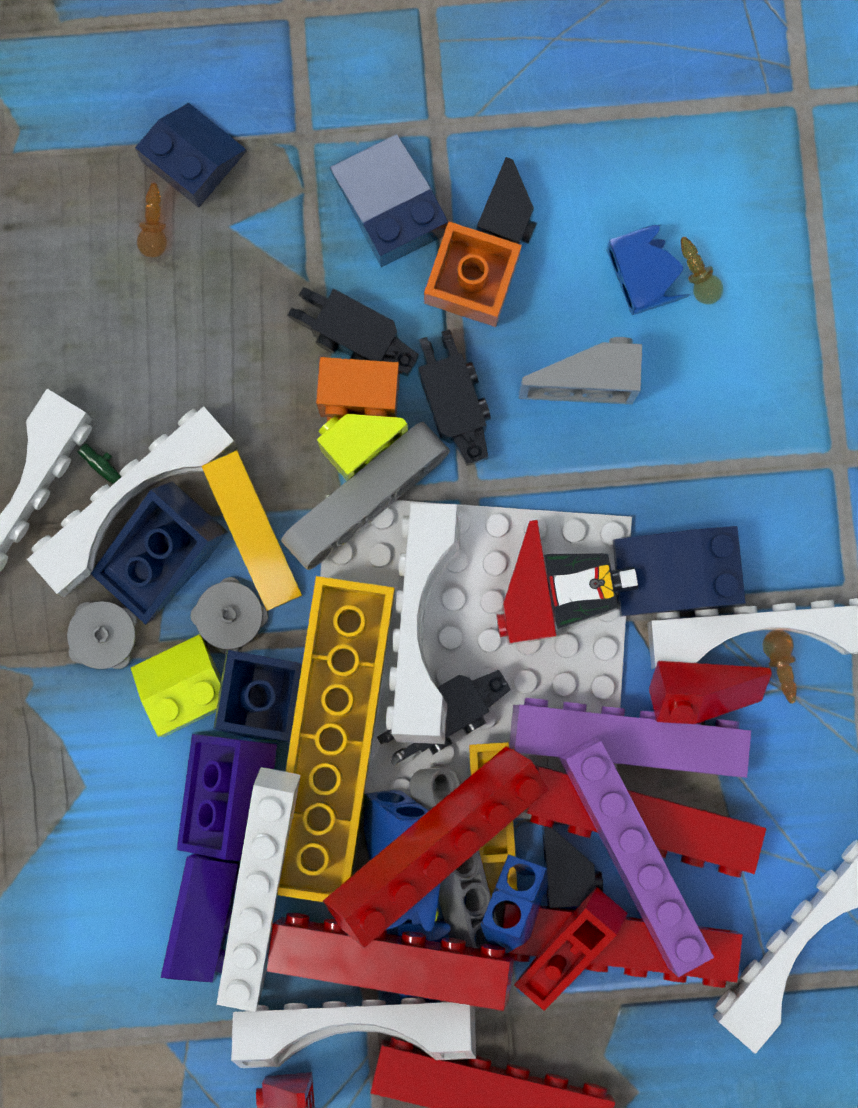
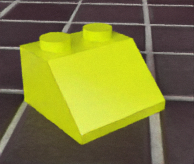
M346 414L339 420L335 416L319 429L321 436L317 439L321 452L344 479L348 481L408 431V425L403 418Z
M200 634L131 667L140 700L158 737H166L216 712L222 677Z

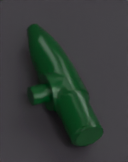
M88 444L82 445L77 451L92 469L111 484H114L121 478L118 471L108 462L112 458L108 452L101 456Z

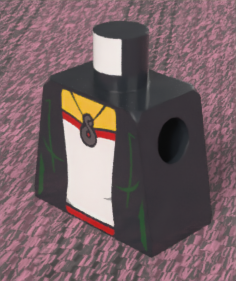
M606 553L544 555L558 630L566 629L618 610L615 593L638 589L635 567L611 570L609 555Z

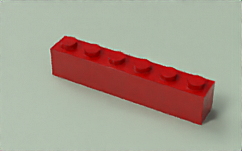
M505 746L326 897L323 902L341 929L365 948L546 793L549 789L532 760Z
M535 765L549 790L524 811L531 815L530 822L553 828L554 821L568 824V832L591 838L592 831L597 832L568 774ZM627 790L663 858H666L667 851L682 855L680 862L703 868L706 861L718 864V872L741 878L742 871L755 874L767 828Z
M504 901L501 928L508 929L518 924L521 918V910L516 903ZM540 905L531 937L525 944L509 952L510 954H515L514 961L530 962V956H537L575 910L549 908V906ZM626 917L618 935L585 969L596 972H608L609 966L624 968L625 975L644 978L647 977L648 971L663 973L664 980L686 983L687 976L702 978L703 985L726 988V981L736 983L738 981L743 934L734 930L698 926L714 958L678 977L668 969L643 919Z
M286 913L285 917H281L272 924L267 972L504 1011L509 1003L515 954L505 953L506 948L499 945L483 944L481 949L466 947V942L461 939L442 938L441 942L426 940V935L423 933L406 931L402 932V936L387 934V930L363 948L341 929L335 919H325L323 924L309 921V916L305 914Z
M394 1036L391 1037L390 1042L382 1040L370 1094L428 1108H614L615 1106L612 1095L607 1094V1088L597 1084L584 1083V1087L580 1088L568 1085V1078L546 1073L545 1079L529 1075L530 1070L528 1068L513 1064H507L506 1070L491 1066L492 1061L481 1056L468 1060H435L424 1050L414 1048L413 1044Z

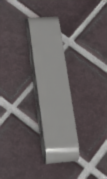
M424 422L416 424L296 522L284 534L281 542L307 570L315 568L435 469L450 452L449 448Z
M447 767L420 769L411 777L410 793L412 799L430 811L456 789L461 782L457 773ZM434 780L436 782V791L434 790ZM479 850L441 882L439 902L444 921L450 925L449 938L464 940L466 947L481 949V945L489 944L485 939L481 922L491 895ZM494 913L493 920L498 925L496 914Z

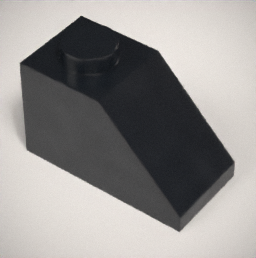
M505 158L476 230L520 245L522 242L529 244L537 225L536 222L531 221L534 207L513 159Z
M542 827L544 865L547 868L548 883L547 905L549 908L580 906L596 887L603 892L602 872L595 871L594 864L553 828Z

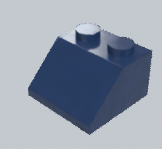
M190 103L160 118L135 147L141 162L198 208L247 152L241 144Z
M226 650L213 729L253 739L277 743L290 742L302 663Z

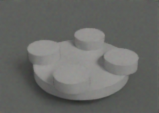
M232 577L225 578L220 583L208 588L201 595L190 615L200 635L208 643L218 647L223 654H226V650L238 651L240 647L251 642L258 634L260 628L266 625L269 618L268 612L261 606L254 592Z
M110 602L81 603L76 608L75 615L70 621L67 632L71 660L95 669H124L131 661L130 654L136 641L135 626L137 624V616L128 608H121Z

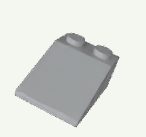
M613 337L609 339V343L602 342L524 376L519 390V399L633 404L641 390L642 344H633V339Z

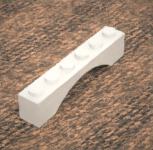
M46 389L26 420L28 436L26 464L20 484L10 503L0 514V572L8 561L6 553L12 543H18L26 534L29 528L27 520L34 509L40 510L48 500L50 484L55 477L60 478L68 469L71 463L70 453L76 444L81 446L86 441L92 430V426L89 425L92 418L86 412L49 389Z
M204 406L198 412L196 409L187 412L178 421L180 427L169 437L163 434L149 446L148 449L151 452L140 462L135 459L128 463L120 471L121 478L111 487L106 484L99 488L91 496L90 500L92 503L82 512L79 510L73 511L61 522L63 528L52 538L50 535L43 537L32 547L33 554L27 560L56 594L65 597L90 575L94 569L97 552L106 530L115 516L132 498L149 486L169 477L190 472H204L201 467L202 465L230 454L238 447L235 441Z
M410 503V514L403 517L402 537L407 539V551L400 554L399 575L404 576L403 591L398 590L396 595V613L401 614L400 629L395 628L393 632V652H398L397 667H391L389 677L390 691H395L394 706H388L386 713L387 730H392L391 734L397 742L445 744L447 703L434 685L427 670L422 645V625L426 605L435 583L444 569L459 554L461 514L457 504Z
M858 598L849 599L850 606L835 607L834 600L811 602V609L796 610L795 603L772 605L773 612L757 613V606L735 607L734 615L719 616L718 609L696 610L694 618L681 619L680 612L657 613V620L647 623L651 669L656 668L657 661L697 663L706 653L727 639L743 633L760 630H785L799 633L829 645L842 655L858 654Z
M261 767L253 785L216 1005L256 1012L266 975L272 924L286 847L295 810L301 776L299 774Z
M858 840L853 841L845 849L841 856L844 862L835 872L829 870L816 885L819 891L810 902L804 900L797 906L791 915L794 921L786 931L783 932L780 929L770 938L766 944V948L769 951L759 962L756 959L753 960L744 969L740 976L743 982L734 992L731 990L725 992L715 1005L718 1011L713 1017L755 1054L781 1024L782 999L786 980L795 959L806 943L824 925L841 914L858 908Z
M405 998L401 1000L400 1005H386V1002L383 1000L362 1001V1006L347 1007V1004L344 1002L331 1001L323 1003V1008L308 1009V1005L302 1003L285 1004L284 1010H269L268 1006L258 1005L256 1012L246 1010L244 1012H233L231 1061L240 1068L280 1067L292 1055L316 1041L336 1034L357 1031L378 1032L401 1038L421 1048L435 1060L476 1059L475 1009L471 1005L447 1001L425 1003V1000L421 998Z

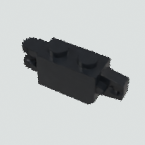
M306 287L302 288L299 296L308 304L320 308L321 312L317 319H314L302 310L291 308L287 316L311 330L313 336L317 338L315 343L333 354L340 350L351 356L350 359L398 362L399 374L407 377L410 375L417 363L419 354L398 339L397 329L393 320L334 288L328 299Z
M448 329L441 332V340L444 348L447 350L448 358L436 361L433 355L432 344L428 338L418 339L426 365L418 367V375L440 439L448 443L454 442L466 466L488 459L484 432H486L487 427L486 420L491 419V415L485 398H477L473 385L478 384L479 381L472 361L465 363L463 354H458L452 333Z
M497 670L472 681L470 677L458 675L437 687L447 703L445 744L413 743L407 748H401L389 758L393 766L419 750L424 752L429 749L432 755L452 744L453 742L449 736L463 728L467 735L486 724L487 722L483 716L490 712L488 708L511 690L502 673ZM387 730L377 736L380 744L389 743L395 739L391 734L392 730Z

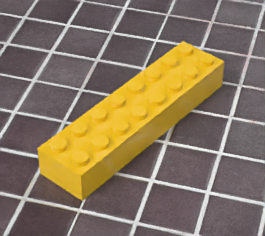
M320 576L315 578L286 772L301 776L277 894L279 896L323 902L326 897L353 874L394 603V587Z

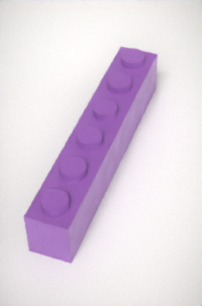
M525 698L524 705H513L509 748L518 753L558 757L595 738L602 741L612 762L615 764L747 778L751 730L739 729L738 721L716 719L715 726L701 725V722L697 724L657 722L655 713L650 711H640L639 718L625 716V709L602 706L601 714L586 712V704L563 702V709L548 708V700Z
M592 738L558 756L668 969L680 977L713 959L714 956L602 741Z

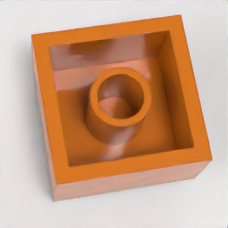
M448 221L424 291V304L496 327L520 257L522 245Z
M320 357L316 400L320 417H327V421L335 416L340 420L346 414L397 417L400 379L398 362Z

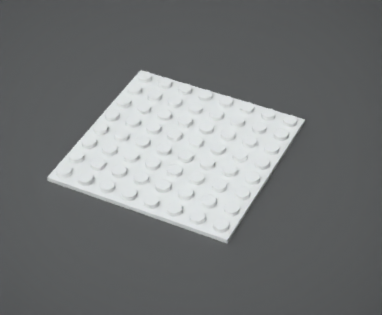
M396 500L321 562L320 577L395 588L365 794L401 790L412 798L410 793L411 777L416 771L428 768L447 767L453 769L462 784L471 776L469 745L509 742L513 705H524L525 698L548 700V708L563 709V702L586 704V712L600 714L602 706L620 708L626 616L620 617L618 593H615L618 610L569 628L558 630L544 555L606 553L609 555L611 570H615L612 540L631 537L632 517L457 504L461 514L459 554L444 569L435 583L426 605L422 625V645L427 670L436 688L458 675L470 677L472 681L499 670L511 690L488 708L490 712L483 716L487 722L486 724L467 735L463 728L449 736L453 743L432 755L429 749L424 752L419 750L394 766L389 759L393 756V753L413 744L397 742L396 739L389 743L380 744L377 736L387 731L386 713L388 706H394L395 691H390L389 677L391 667H397L398 652H393V632L395 628L400 629L401 614L396 613L397 591H403L404 576L399 575V558L401 553H406L407 539L402 537V521L404 516H409L410 503H445ZM532 520H538L556 637L508 645L507 637H499L496 615L503 614L502 605L528 523ZM520 753L532 760L534 765L567 773L559 757ZM434 780V790L436 791V782ZM523 811L516 818L531 819V815Z

